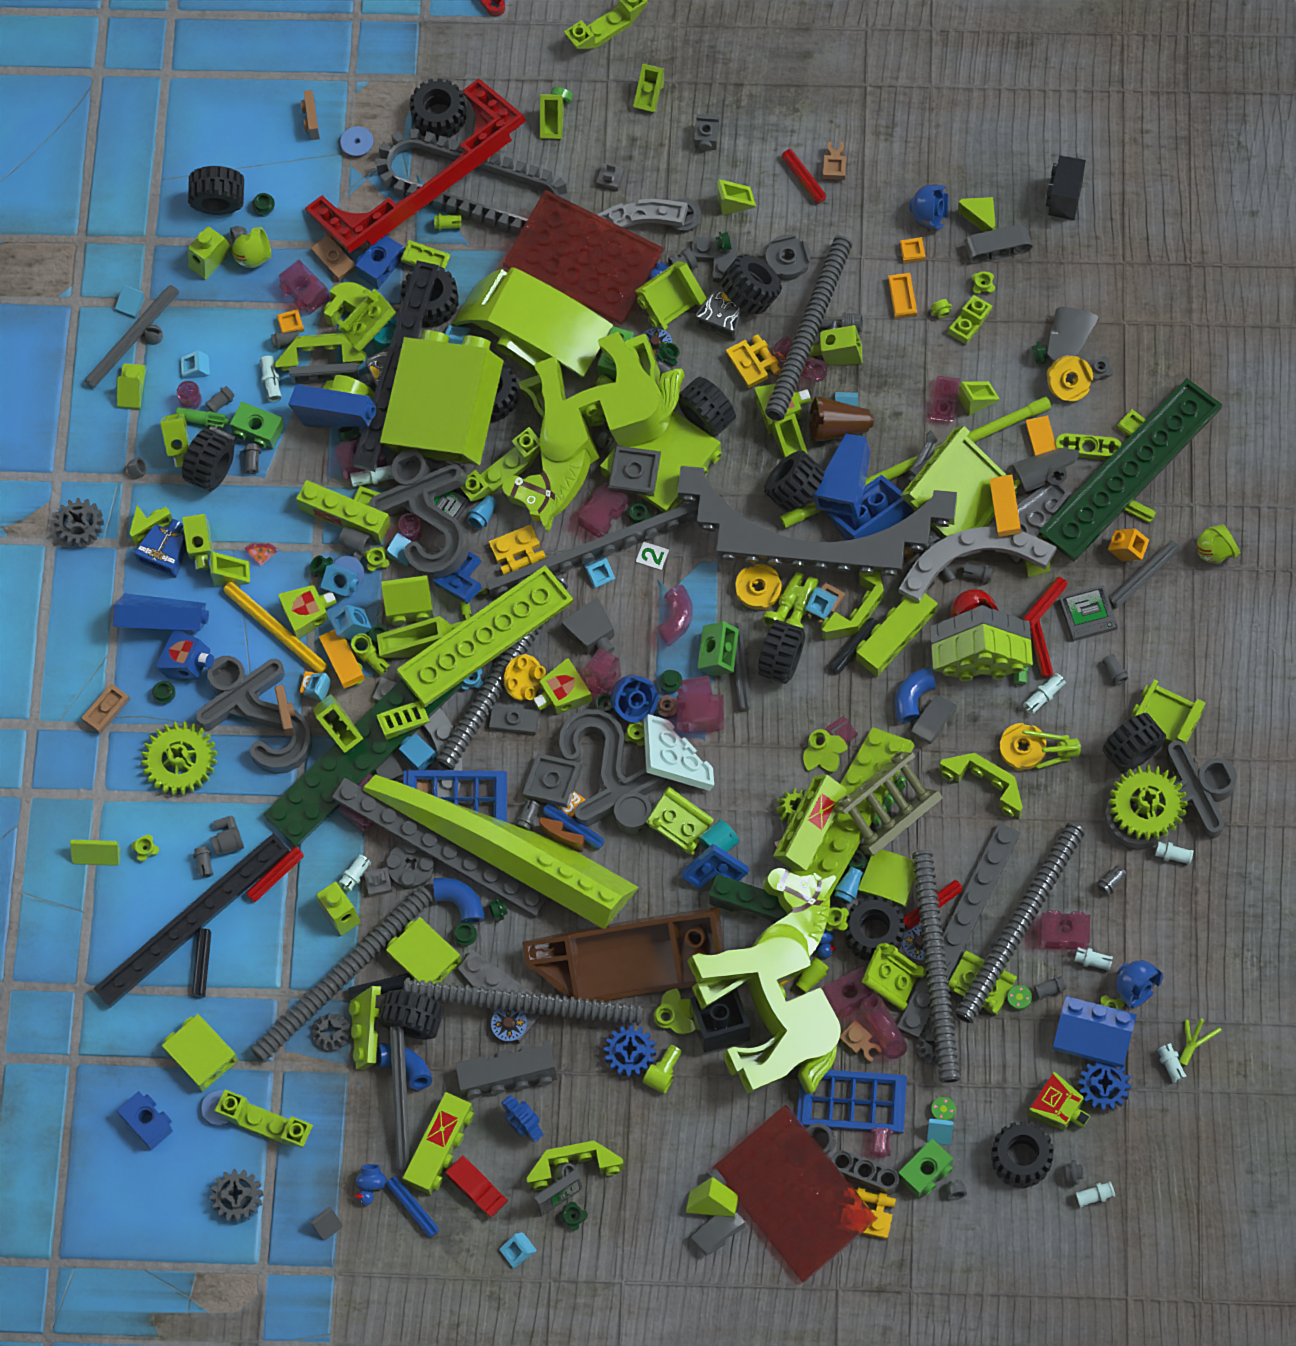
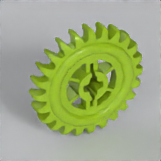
M174 721L173 729H170L167 724L164 725V733L156 729L157 738L149 735L152 744L144 743V747L149 752H141L142 757L147 759L142 760L141 765L148 767L143 770V773L150 775L147 780L150 783L155 782L154 787L156 789L163 786V793L171 789L172 795H175L178 790L184 795L186 789L194 792L195 785L202 788L201 781L210 780L207 774L215 772L210 766L217 764V760L212 758L216 757L218 753L216 750L211 751L215 748V742L208 743L211 736L207 734L203 737V728L196 732V725L193 723L191 728L188 729L186 721L179 728L177 722ZM184 744L192 747L193 750L187 751V748L184 746ZM165 754L168 759L163 763V756ZM196 755L195 764L192 763L190 757ZM171 765L175 769V774L169 772L165 767ZM188 770V772L179 774V771Z
M1147 765L1145 772H1142L1140 766H1137L1136 774L1131 769H1128V778L1121 774V783L1114 782V787L1118 791H1110V795L1115 798L1109 799L1108 803L1115 806L1110 809V813L1117 814L1113 821L1122 822L1119 829L1128 828L1127 835L1135 832L1136 839H1140L1141 835H1144L1148 841L1150 835H1153L1158 840L1159 833L1168 836L1167 829L1176 831L1174 823H1182V819L1178 816L1186 815V811L1181 809L1187 806V801H1181V799L1185 798L1186 792H1178L1182 788V783L1174 785L1176 776L1167 779L1168 770L1160 775L1159 766L1156 767L1154 772H1151L1150 765ZM1136 791H1140L1139 796H1132ZM1145 794H1146V798L1149 800V802H1152L1151 810H1150V804H1148L1147 801H1144V799H1145ZM1160 794H1162L1165 800V805L1159 802ZM1130 801L1137 803V811L1135 813L1131 808ZM1157 809L1164 810L1158 817H1156L1155 812L1157 811ZM1138 814L1146 815L1147 819L1139 817Z

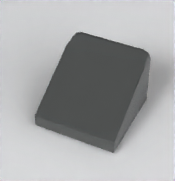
M328 1207L311 1220L313 1228L323 1240H327L342 1228V1223L331 1207Z

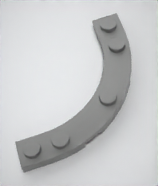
M640 199L635 203L618 204L599 213L583 225L573 241L568 243L559 263L554 288L577 292L583 267L591 252L606 237L620 229L642 223H661L683 227L688 204L663 199Z
M979 527L964 530L940 540L925 551L910 569L899 588V593L919 603L934 578L952 560L960 556L964 557L980 553L982 550H995V552L1016 555L1046 569L1056 552V546L1025 532L999 537L997 527Z
M381 678L373 700L379 702L397 682ZM439 708L429 718L430 722L423 726L434 741L438 756H441L440 751L444 750V745L448 744L447 740L452 738L451 734L455 730L447 716ZM461 757L458 758V764H454V770L462 771L463 764ZM439 765V770H447ZM437 780V797H452L453 780ZM458 780V794L462 780Z

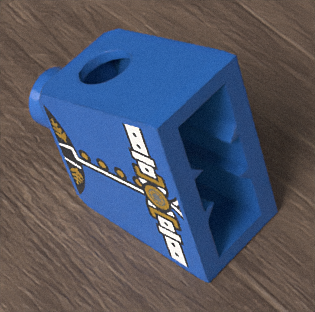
M172 519L167 528L155 525L134 552L137 562L177 577L186 551L185 536L180 534L183 523Z

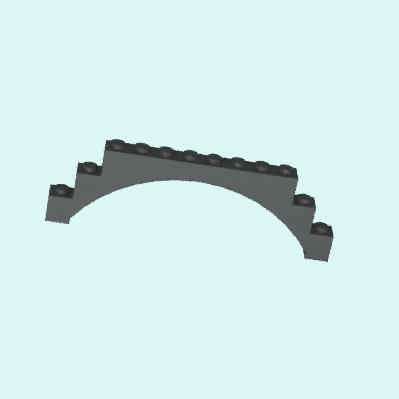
M681 466L677 492L679 498H682L684 502L695 503L696 500H700L697 517L698 526L702 527V530L709 532L719 529L717 553L724 560L734 561L735 558L745 559L744 561L750 563H758V560L768 561L767 563L771 565H781V562L791 563L790 565L793 567H804L805 564L814 565L815 569L826 570L827 567H835L841 572H850L851 569L860 570V573L873 574L874 571L883 572L885 576L902 574L905 547H909V550L915 552H922L923 549L929 548L931 523H935L939 527H949V524L954 525L957 506V492L934 490L933 496L920 509L888 529L853 540L810 542L770 532L738 514L711 487L705 478L704 468Z

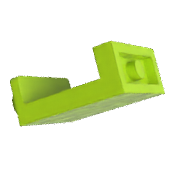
M677 261L635 290L638 295L637 301L639 305L646 309L650 315L648 320L651 325L662 330H666L669 322L695 304L702 305L707 300L687 263Z
M1154 679L1151 686L1146 685L1141 695L1144 700L1141 705L1136 704L1131 716L1134 717L1142 713H1148L1166 734L1165 742L1171 743L1178 740L1186 745L1204 711L1206 703L1199 699L1193 703L1158 686L1159 681Z
M421 917L416 921L412 920L404 928L405 932L400 937H394L388 943V948L386 949L388 957L394 959L418 982L425 980L428 983L430 980L435 984L436 981L441 983L462 962L460 954Z
M199 1014L186 1019L182 1024V1028L176 1033L169 1034L162 1045L164 1051L188 1074L202 1092L239 1061L236 1053Z

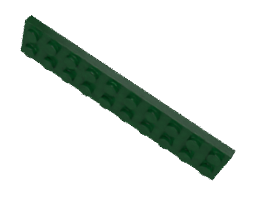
M1186 378L1039 530V535L1075 562L1222 409V404Z
M401 679L355 724V727L363 737L360 742L346 753L335 743L263 814L296 847L309 837L341 805L332 800V797L344 778L361 786L400 747L404 739L409 736L411 737L420 728L417 727L386 740L376 716L419 701L406 683ZM460 682L431 704L424 707L428 718L464 685L463 682ZM413 710L416 720L421 719L418 710ZM405 713L407 722H412L409 713ZM400 716L396 717L398 725H403ZM388 720L387 723L389 728H393L394 726L392 721Z

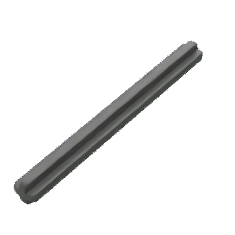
M173 285L167 286L87 376L85 382L90 387H96L140 338L146 328L179 294L177 288Z
M391 1026L397 1169L404 1171L407 1170L410 1164L403 1026Z

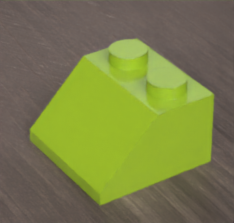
M427 575L381 582L388 625L400 626L406 622H421L434 618Z

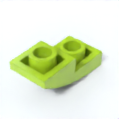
M973 295L962 308L960 316L950 326L947 334L967 345L983 324L993 306Z

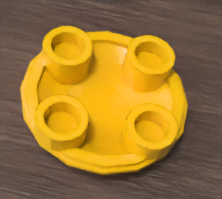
M527 654L517 655L509 662L504 673V685L508 694L518 700H533L540 688V680L545 677V668L533 656Z

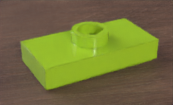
M408 240L401 262L415 267L418 260L439 265V267L441 266L446 270L451 254Z

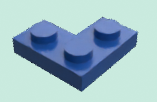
M468 552L467 559L458 570L448 576L435 578L433 582L440 589L468 604L482 589L478 581L469 577L479 566L481 560L475 554Z
M712 844L681 871L682 878L698 889L704 886L716 874L740 881L749 873L747 865L715 844Z

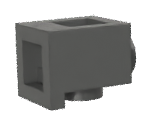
M697 114L694 138L695 148L704 151L717 150L719 116Z

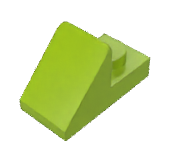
M642 64L633 107L651 112L656 111L660 90L664 88V68Z
M123 363L121 376L117 377L118 408L140 410L146 375L145 365Z
M136 506L129 533L135 546L144 540L155 525H160L164 528L169 525L173 519L167 507L156 509L146 518L139 506Z

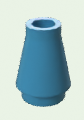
M487 495L484 500L468 512V523L479 530L486 527L494 508L498 504L496 499Z
M850 867L835 887L834 897L847 904H851L853 900H856L860 878L863 873L856 868Z

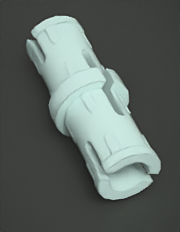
M264 356L259 360L263 373L262 383L265 385L268 401L277 402L282 399L278 383L280 381L279 374L275 370L274 358L272 356Z
M392 465L376 468L375 472L365 470L350 473L353 488L372 483L377 485L378 482L394 479L391 470Z
M1055 673L1043 686H1038L1036 692L1023 703V707L1026 708L1025 710L1033 715L1045 702H1050L1053 699L1052 696L1066 684L1065 680H1062L1063 677Z

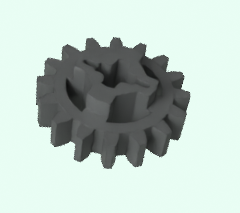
M80 498L76 499V503L68 500L67 507L60 505L62 512H55L57 520H54L53 523L57 527L55 529L56 534L60 535L62 542L67 540L69 546H72L74 542L77 543L78 548L81 547L82 542L90 545L89 540L91 538L97 540L96 533L103 532L100 527L104 525V520L101 518L103 516L102 512L98 510L96 503L90 505L89 499H86L84 503H81ZM67 518L68 522L65 524L66 527L64 528V523Z
M233 1169L232 1175H229L226 1171L223 1172L225 1178L222 1180L217 1177L218 1186H211V1190L215 1193L210 1196V1200L216 1202L212 1205L214 1211L219 1210L218 1215L220 1218L226 1215L228 1222H231L233 1217H235L237 1222L241 1223V1217L243 1216L250 1220L249 1213L257 1214L258 1211L255 1206H262L263 1204L258 1198L264 1196L262 1190H257L261 1187L260 1182H254L256 1178L254 1174L247 1177V1172L244 1169L241 1174H238L236 1169ZM241 1181L247 1183L252 1189H249V1187L244 1188L241 1185ZM236 1188L241 1194L238 1196L237 1204L233 1198L236 1195L235 1192H237ZM222 1203L230 1204L233 1210L227 1209Z

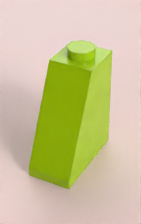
M332 694L313 707L316 718L344 753L363 739L345 710Z

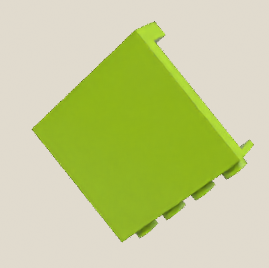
M673 411L670 415L669 425L661 436L631 446V448L661 451L654 496L638 495L664 513L680 507L682 498H679L677 492L681 466L704 468L706 477L712 463L716 464L722 456L721 442ZM615 448L600 465L601 475L608 480L610 479Z
M965 426L954 428L900 495L917 511L933 496L934 490L957 492L955 524H949V527H939L935 523H931V526L943 538L964 530L989 526L991 519L995 516L990 478L1006 476L967 437L970 431ZM1019 479L1014 480L1015 493H1017V487L1021 483Z

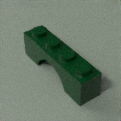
M716 874L709 893L710 905L731 912L734 910L752 912L770 920L774 924L787 916V912L780 905L777 896L768 894L764 889Z

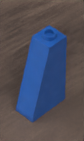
M295 385L288 403L303 425L309 427H369L371 419L376 414V406L369 396L303 385Z
M845 434L824 472L819 488L813 495L818 510L859 517L871 454L866 437Z
M125 593L114 604L113 627L200 631L208 623L209 611L206 610V603Z

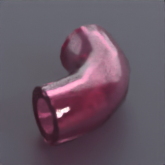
M788 336L779 340L772 349L773 354L782 363H785L793 342ZM809 355L801 377L810 381L820 382L827 375V365L822 360Z
M683 585L673 587L664 596L670 607V615L667 620L657 626V630L667 646L672 645L682 637L692 621L693 604Z
M878 995L868 996L862 1001L860 1010L875 1034L885 1056L890 1059H897L905 1054L907 1044L882 998Z

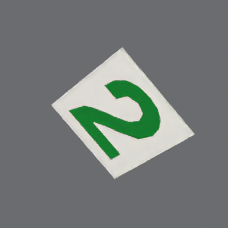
M643 542L636 562L662 570L669 549Z

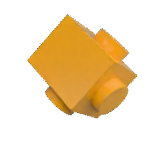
M1135 528L1115 530L1108 551L1121 561L1142 560L1149 539Z

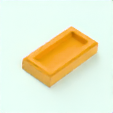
M910 273L888 275L895 319L917 316Z

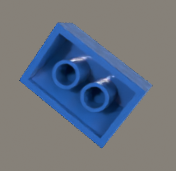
M880 475L865 486L858 518L833 512L827 514L847 541L870 536L888 529L903 521L914 512L912 507L900 496L902 491L883 475Z
M1066 996L1052 1050L1123 1068L1137 1014Z

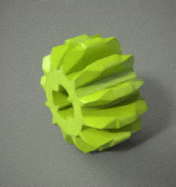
M792 788V794L785 791L783 792L784 798H778L780 806L776 808L778 814H781V822L788 820L787 826H789L796 812L793 808H796L797 805L799 806L806 792L805 789L797 793L796 788Z

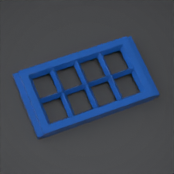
M404 771V785L417 789V779L432 780V795L436 797L437 780H453L452 797L439 798L452 801L455 804H458V801H473V810L477 812L478 801H494V818L507 822V771ZM458 780H473V797H458ZM479 780H494V797H479Z
M829 1070L822 1078L829 1079L828 1097L808 1095L800 1083L797 1126L809 1127L812 1124L819 1123L826 1125L830 1129L904 1133L907 1076ZM835 1080L850 1081L849 1098L834 1097ZM856 1081L872 1082L871 1100L855 1099ZM877 1083L893 1084L892 1101L876 1100ZM812 1100L828 1102L827 1119L811 1118ZM833 1102L849 1103L848 1121L832 1120ZM855 1103L870 1104L869 1122L854 1121ZM876 1105L891 1106L890 1124L875 1123Z

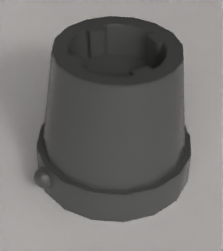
M816 1123L806 1128L801 1142L809 1153L821 1156L830 1153L835 1148L836 1137L829 1127Z

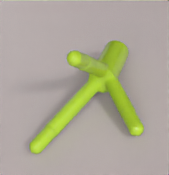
M1202 1018L1199 1019L1192 1038L1189 1020H1185L1186 1046L1179 1059L1180 1064L1187 1066L1195 1048L1220 1033L1222 1029L1217 1028L1196 1041L1204 1020Z

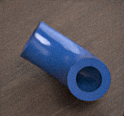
M930 667L922 668L910 674L898 687L894 699L895 715L898 723H908L920 717L917 705L919 697L923 693L936 688Z
M433 879L435 901H448L455 904L459 909L462 923L476 924L485 920L481 900L469 885L457 879Z
M391 1044L377 1045L376 1059L379 1068H392ZM405 1047L406 1077L409 1086L414 1090L429 1087L432 1083V1075L426 1062L416 1052Z

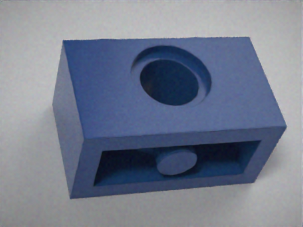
M387 235L372 246L369 244V249L365 254H361L356 260L357 276L379 289L401 262L404 253L403 245ZM376 258H383L381 261H374Z
M138 1091L119 1107L117 1112L147 1147L152 1150L173 1132L169 1125L172 1121L165 1112L158 1113L154 1108L157 1104L148 1094L143 1096ZM152 1115V1120L149 1123H141L143 1116Z

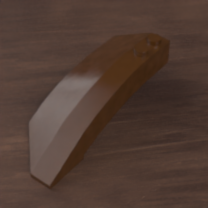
M719 907L608 924L605 929L595 926L522 942L525 962L528 968L539 973L547 982L559 991H563L569 997L572 996L577 1000L579 997L582 1000L589 998V1001L597 999V1002L675 988L693 987L697 982L687 960L698 953L717 955L724 952Z

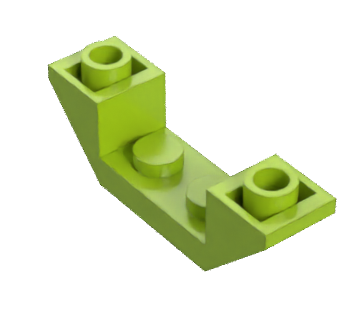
M618 0L616 8L588 26L581 20L565 30L564 34L576 49H595L630 27L648 4V0Z
M343 333L297 336L277 359L275 367H281L282 371L289 370V367L298 366L300 363L298 347H302V351L315 350V346H324V349H336L338 344H341L343 362L357 363V365H361L362 361L366 360L367 354L363 350L361 352L356 350Z
M530 427L514 438L512 442L515 447L481 474L475 469L467 476V480L461 486V489L471 501L496 494L502 489L503 482L507 477L512 475L518 476L531 466L540 451L539 438Z
M874 571L873 574L859 572L860 585L868 589L862 599V606L859 609H854L849 620L834 612L831 618L827 617L821 625L822 639L832 640L853 636L871 617L883 600L884 589L880 572Z
M976 753L941 760L939 772L949 781L954 780L959 783L969 768L975 776L979 778L984 777L991 781L995 788L1006 790L1000 798L999 808L1009 817L1014 816L1018 819L1021 817L1023 807L1015 776Z
M226 1089L215 1109L217 1114L240 1128L286 1146L303 1148L313 1128L312 1124L293 1116L287 1119L252 1105L246 1097Z
M594 1140L548 1149L528 1175L529 1189L543 1190L548 1188V1185L553 1184L549 1165L557 1167L560 1164L569 1163V1161L574 1160L586 1162L592 1160V1157L597 1156L600 1174L606 1173V1176H613L619 1174L620 1170H624L623 1159Z

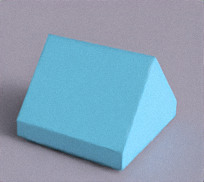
M835 392V401L858 406V393Z
M326 673L312 674L304 695L322 701L332 683Z

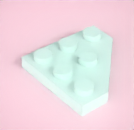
M647 714L644 719L647 773L710 791L714 786L713 767L707 761L704 763L695 754L697 750L685 737L681 739L673 731L675 727L669 720Z

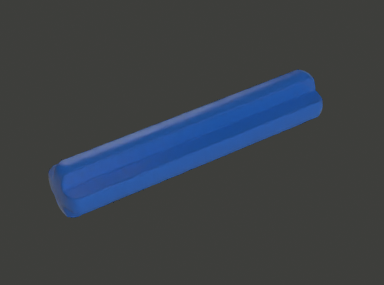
M547 804L542 812L545 817L563 822L564 829L570 833L584 835L585 843L594 849L599 850L603 846L604 838L552 804Z
M394 1176L386 1183L387 1187L429 1238L436 1235L439 1231L438 1226L398 1177Z

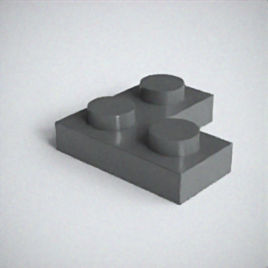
M693 237L692 253L696 261L714 262L713 282H721L722 274L737 258L738 238H730L732 250H727L726 253H723V249L718 250L716 238Z

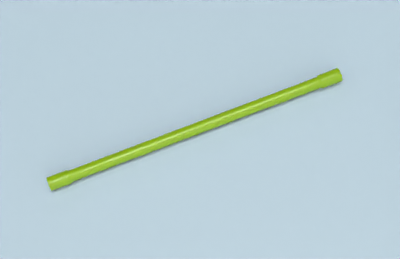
M1045 396L1029 403L1026 407L970 431L967 437L972 442H976L1024 419L1034 417L1051 409V403ZM939 446L934 448V453L939 448ZM918 455L866 478L865 486L880 475H883L887 480H891L909 472ZM815 502L781 515L780 521L786 529L823 510H818Z

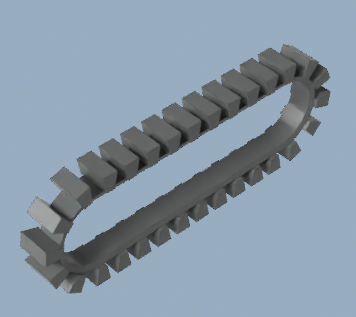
M410 129L411 139L402 140L400 131L391 134L394 146L391 148L383 142L379 147L380 158H376L378 176L380 175L382 186L388 191L395 183V197L404 199L406 189L407 196H409L422 185L400 178L393 172L391 166L395 157L405 150L419 149L455 161L462 153L461 142L452 140L449 150L448 138L439 135L437 144L435 134L427 131L424 141H421L419 129ZM496 153L490 157L489 162H487V159L476 168L548 191L556 200V206L550 215L543 219L530 220L446 192L433 199L434 209L443 212L445 202H447V214L456 215L458 206H460L459 214L462 219L469 220L472 210L473 222L481 225L483 217L486 215V226L495 229L496 221L499 219V230L508 233L509 225L512 223V235L521 237L523 227L528 228V240H537V229L545 228L548 238L555 235L556 226L553 222L556 220V222L565 227L569 220L568 210H571L570 193H567L566 183L561 177L552 185V171L543 169L542 177L539 179V167L530 165L527 175L526 163L518 160L514 171L513 159L505 156L503 164L500 166V155ZM431 202L425 205V207L430 208Z

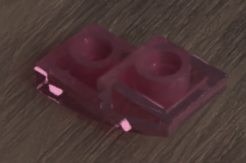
M937 375L931 419L953 422L960 378Z

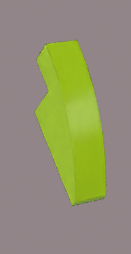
M438 616L377 634L379 656L383 658L415 657L466 620L450 624Z

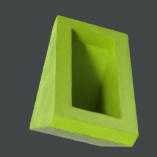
M540 94V138L562 139L564 119L563 95Z
M721 179L716 181L717 198L722 215L752 209L756 206L751 187Z
M993 197L967 198L959 201V214L982 232L995 230Z
M967 381L959 384L958 399L969 416L1000 400L989 381Z
M794 412L785 415L781 421L772 420V434L784 458L799 450L807 453Z
M216 552L210 553L211 577L215 587L225 586L228 582H233L235 585L250 583L249 561Z
M712 1177L690 1191L686 1213L735 1217L738 1194Z

